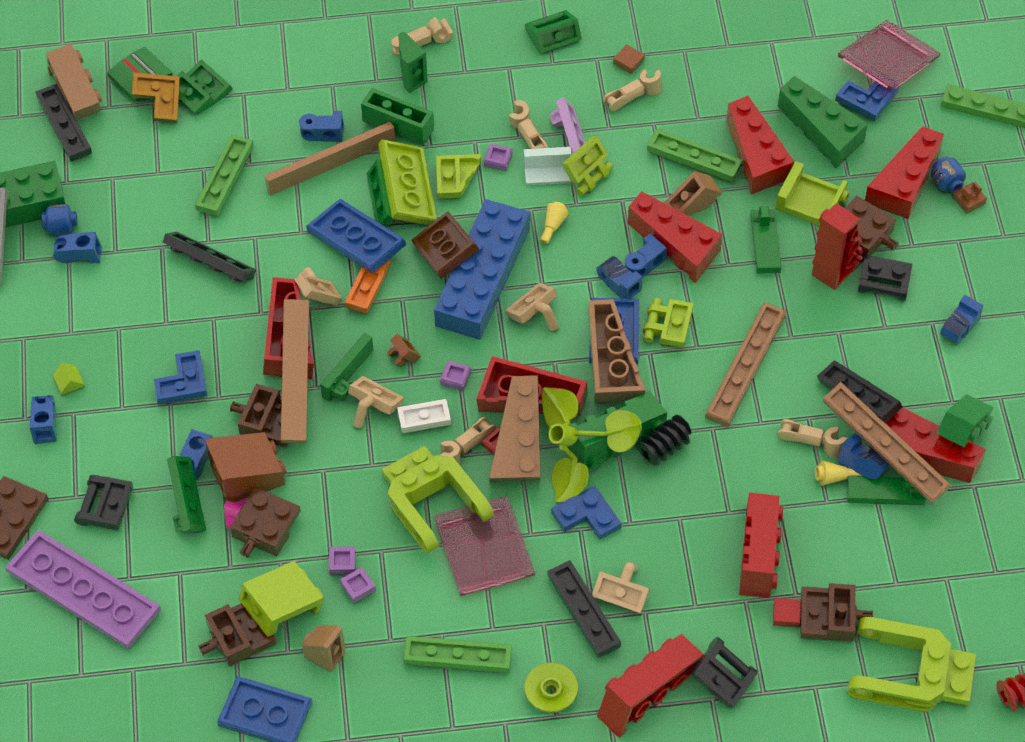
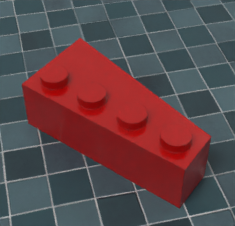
M749 95L728 103L726 121L737 148L738 158L742 160L743 173L748 181L750 194H755L784 182L794 165V160Z
M922 126L867 186L865 201L878 209L909 219L931 173L932 166L939 156L944 133Z
M642 191L628 207V225L643 238L651 233L667 247V256L675 262L674 265L680 270L687 272L690 275L689 278L695 283L721 251L722 233Z
M837 203L829 210H824L820 215V227L816 234L818 239L814 247L815 257L812 261V275L833 290H836L864 261V257L861 256L863 248L859 246L862 243V238L859 237L861 233L860 218Z
M272 278L263 375L282 377L284 299L301 300L299 287L295 279ZM308 337L307 379H312L314 362L311 356Z
M491 357L476 398L478 412L504 413L512 376H538L539 414H544L542 405L543 388L571 391L578 400L577 416H581L588 395L587 381L502 358Z
M749 492L739 595L770 598L771 589H777L778 574L774 573V568L779 565L780 551L776 550V543L780 544L782 528H777L778 521L783 519L784 506H779L780 496Z
M682 633L674 639H667L659 650L649 652L642 662L637 665L632 664L618 679L614 677L606 684V691L597 717L620 738L626 733L625 728L630 721L634 723L640 721L651 703L656 707L668 694L669 688L674 691L692 676L690 673L704 654Z

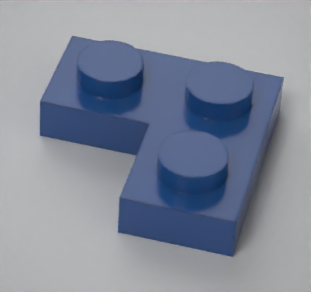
M881 76L877 78L868 90L848 80L836 94L835 101L875 121L898 93L899 86Z
M199 350L175 354L178 375L154 379L158 405L207 396Z
M595 485L583 491L580 495L573 496L551 508V514L564 532L587 521L600 540L622 528L621 521Z

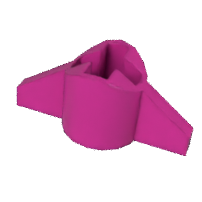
M248 498L236 502H225L224 518L227 529H230V526Z

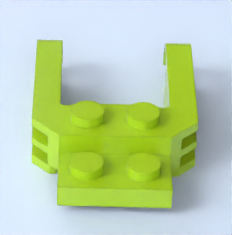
M423 446L381 469L383 476L390 484L388 496L391 509L426 554L437 549L439 544L433 531L412 504H416L443 489L447 484L450 483L472 512H476L482 522L494 517L493 509L486 497L453 457L433 456L426 446Z
M874 617L859 619L857 635L879 640V643L919 650L922 653L916 686L867 676H852L849 679L848 695L859 700L921 712L929 711L940 701L969 705L976 654L950 649L951 643L938 629Z

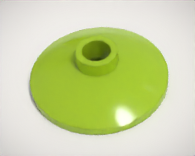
M544 663L530 671L525 680L524 690L527 700L533 707L543 712L554 713L568 708L574 702L578 693V683L573 672L564 665ZM554 689L556 693L548 694L546 691Z

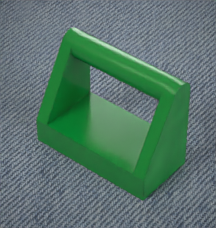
M567 10L525 23V29L540 53L582 40L578 19Z
M401 32L398 35L400 67L404 88L411 93L428 82L426 52L407 33Z

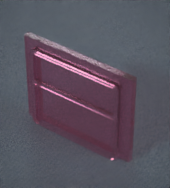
M885 20L840 51L838 57L890 91H893L939 58L941 53L889 20Z
M508 496L488 501L493 509L494 517L485 522H482L476 512H472L468 506L434 515L438 533L460 596L535 575Z

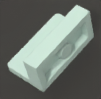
M571 147L524 149L526 185L572 183L562 166V163L571 156Z

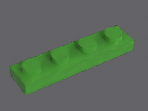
M947 84L941 107L1025 128V103Z
M656 129L647 145L648 152L730 182L734 181L742 166V160L659 129Z
M231 134L195 204L196 211L218 217L254 147L253 140Z
M406 636L403 661L404 664L509 673L512 644Z

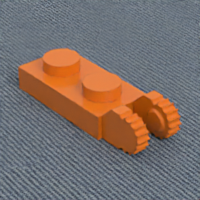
M391 259L374 273H370L361 267L345 300V308L365 314L369 313L390 268Z

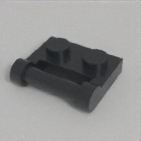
M865 255L858 292L865 293V291L899 297L898 300L906 301L913 264Z
M90 475L87 481L88 489L81 509L74 518L75 523L82 526L94 525L119 530L133 489L132 482ZM104 488L95 514L90 513L98 489Z
M716 637L709 644L707 651L690 675L728 708H733L758 671L752 666L748 667L724 646L722 639ZM716 655H720L741 674V679L715 658Z

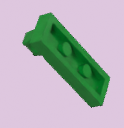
M377 159L367 172L375 220L388 228L394 219L391 216L382 162Z
M760 206L759 210H751L750 214L757 274L781 273L775 209H769V206Z
M364 332L320 383L321 394L324 399L329 402L333 397L344 400L349 395L350 384L347 381L374 351L372 336Z
M174 455L167 458L178 514L173 517L175 531L190 533L205 531L206 526L191 457Z
M848 476L847 479L848 503L925 505L926 498L904 478L879 477L877 479H869L865 476Z

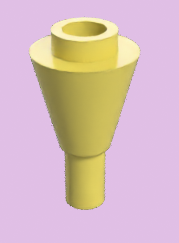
M554 202L547 205L545 229L540 238L541 243L547 245L553 232L557 230L569 215V211L564 204Z
M823 460L815 468V478L820 482L821 486L846 480L848 476H863L850 468Z

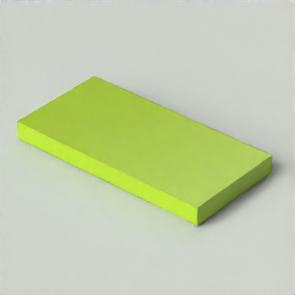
M382 139L378 146L392 219L431 225L437 220L423 147Z

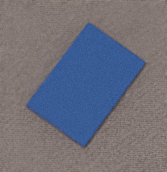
M591 298L590 300L614 299L625 336L631 347L632 356L636 364H638L639 299ZM589 345V363H592L591 345Z
M237 676L217 723L220 727L268 742H296L312 705V698Z

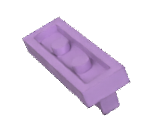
M563 97L556 101L558 109L550 114V118L556 128L564 126L573 154L585 143L575 108Z

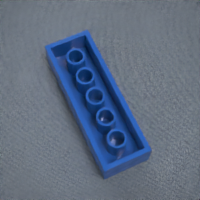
M485 199L469 233L470 238L476 243L479 250L452 270L434 309L436 327L481 340L530 230L529 211Z

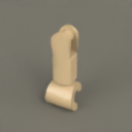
M436 17L429 21L427 27H421L407 34L419 46L432 42L431 37L437 43H446L452 39L454 32L445 18L438 22ZM396 36L392 39L391 43L393 53L400 56L399 39Z
M644 69L640 74V82L637 79L620 89L607 93L603 98V102L609 104L610 110L615 112L644 93L650 96L659 94L662 90L660 70L655 72L653 78H648L647 71Z
M522 100L514 101L515 113L509 114L510 125L518 128L529 149L548 148L530 119L528 104Z
M481 417L471 428L454 441L440 443V456L453 457L460 465V453L462 455L466 454L497 427L494 424L490 425L486 417Z
M789 419L782 420V429L777 434L784 441L801 442L821 447L822 443L824 444L823 449L825 453L832 458H839L843 442L847 440L846 437L838 439L839 427L830 428L824 434L822 429L802 425Z

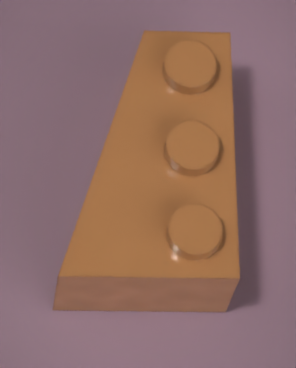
M71 43L47 52L48 73L50 76H54L55 84L58 85L75 119L78 120L100 111L99 102H102L99 91L97 89L93 90L90 84L93 80L89 70H84L82 67L83 58L80 51L74 50Z

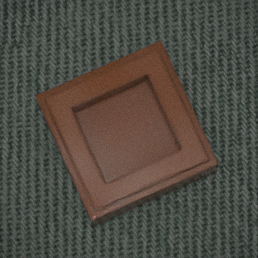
M626 44L613 58V64L632 74L645 60V54Z

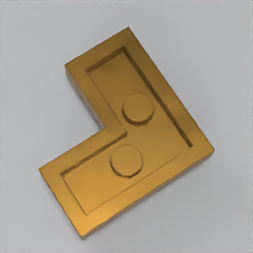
M133 72L132 97L155 99L153 121L177 123L180 77Z

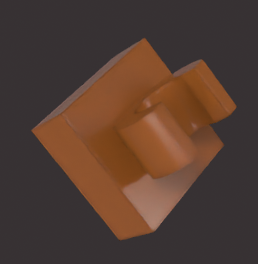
M976 182L956 190L953 194V199L966 213L981 207L987 201V197L981 192L982 188Z
M396 334L390 340L394 347L390 348L387 354L394 358L399 353L398 359L394 361L395 365L401 367L407 360L415 363L421 357L408 339Z

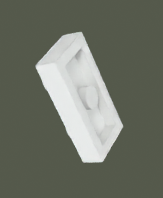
M446 399L397 407L402 433L451 425Z

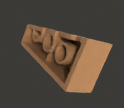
M614 299L589 300L588 316L595 403L625 402L644 394L646 390L641 381L637 364L632 356L631 347L625 336Z
M512 376L489 481L540 480L538 376Z

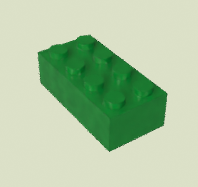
M56 161L0 172V188L8 189L5 228L42 220V212H45L48 206L66 204Z

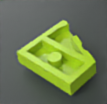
M481 154L436 156L438 199L462 197L481 163Z

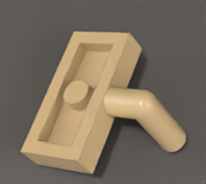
M309 267L305 268L295 279L300 288V293L306 299H314L336 306L342 300L334 284L331 281L317 278Z
M540 282L505 310L509 319L521 324L529 321L539 311L543 313L550 331H555L559 328L549 306V303L557 297V293L554 288Z
M364 376L360 377L350 385L348 391L349 394L360 401L353 425L357 428L363 427L367 409L371 405L380 412L392 414L397 410V407L402 406L404 397Z
M628 562L625 564L620 578L600 571L592 596L642 613L650 588L630 582L633 573L638 571V566L635 563Z

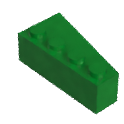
M793 76L780 89L778 108L795 126H800L804 131V135L818 145V150L831 159V164L835 168L841 165L865 141L868 123L799 78Z
M649 391L625 401L619 409L612 406L605 409L604 414L598 418L591 415L584 419L585 423L577 426L574 422L569 424V426L579 431L605 432L607 431L605 426L606 418L614 411L625 410L634 413L641 420L642 429L637 441H641L642 437L648 436L658 426L664 425L665 421H667V411ZM579 435L573 445L567 446L577 456V463L585 464L588 470H594L600 467L607 459L621 454L610 449L607 443L608 436Z

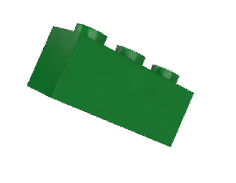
M371 88L361 103L363 122L376 127L391 122L396 135L423 146L434 131V115L432 111L377 89Z
M966 394L946 411L937 434L965 447L970 441L975 442L978 435L981 436L984 430L989 428L993 420V416L990 414L994 407Z

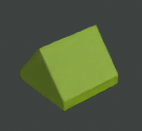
M62 362L53 374L61 395L85 387L75 365Z

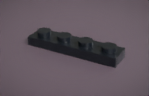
M54 84L36 91L37 99L70 162L92 154L91 147L58 85Z
M177 231L165 233L163 243L169 245L172 251L177 253L184 252L190 255L191 260L209 264L210 269L216 272H225L230 275L232 280L238 282L254 278L256 269Z
M835 360L817 375L820 383L831 390L840 382L843 383L885 424L903 408L898 399Z
M571 560L548 570V578L597 658L620 648V639Z

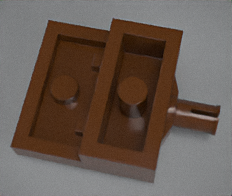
M856 196L845 209L860 218L861 233L859 237L862 238V243L859 246L863 248L861 256L864 258L865 255L871 256L881 244L894 251L899 242L890 238L889 235L894 231L896 219Z
M256 384L247 405L232 402L230 412L242 414L238 422L240 435L265 432L269 441L273 440L275 445L287 447L288 443H281L282 396H280L279 390Z
M255 487L230 526L232 537L245 543L240 550V554L249 558L256 547L274 556H278L289 538L291 526L301 512L300 506Z
M829 583L828 588L802 587L800 638L853 641L856 621L863 617H873V610H857L855 604L856 585Z
M242 603L232 608L227 604L205 615L212 639L198 645L202 656L217 649L223 654L228 666H231L277 644L274 634L269 637L266 636Z

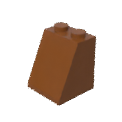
M265 432L205 440L210 466L225 501L236 502L248 498L255 487L267 492L285 485L283 476L287 474L285 465L282 460H277L275 456L278 454L276 445L273 440H268Z

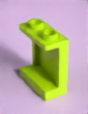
M795 161L777 195L776 210L820 226L819 218L824 210H829L835 203L845 205L850 193L847 190L848 181L843 180L841 185L837 186L803 173L804 164Z
M295 561L243 583L239 595V601L267 637L275 634L279 623L309 609L313 614L320 612L324 598L320 589L313 585L306 572Z

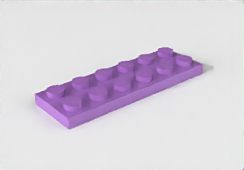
M37 530L5 567L7 573L128 650L161 611L160 605L40 530Z

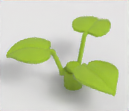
M543 388L542 405L545 421L550 428L548 433L549 439L552 443L559 444V449L564 450L571 457V459H560L553 468L552 484L555 491V502L562 503L573 496L580 495L586 488L589 479L587 466L577 463V456L567 446L573 445L579 435L608 436L607 443L610 449L620 453L629 451L637 442L642 429L641 420L637 415L625 410L614 411L605 420L607 431H579L569 426L571 424L570 420H573L578 413V400L571 391L565 389Z

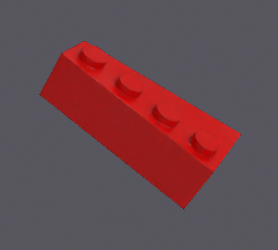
M904 407L886 423L941 476L971 483L982 465L986 449L971 441L965 447L937 434L939 425Z

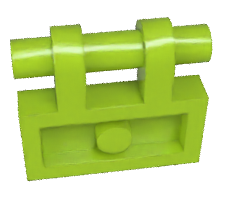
M592 136L562 163L572 183L580 182V186L576 189L579 196H583L586 192H591L595 188V184L600 179L604 180L613 168V164L610 161L603 162L608 153L598 136ZM594 169V173L590 176L589 173Z
M654 298L652 304L648 307L647 315L649 317L643 327V340L651 343L655 335H661L660 344L684 348L694 303L670 299L667 307L662 306L660 298ZM664 317V324L657 323L658 318Z

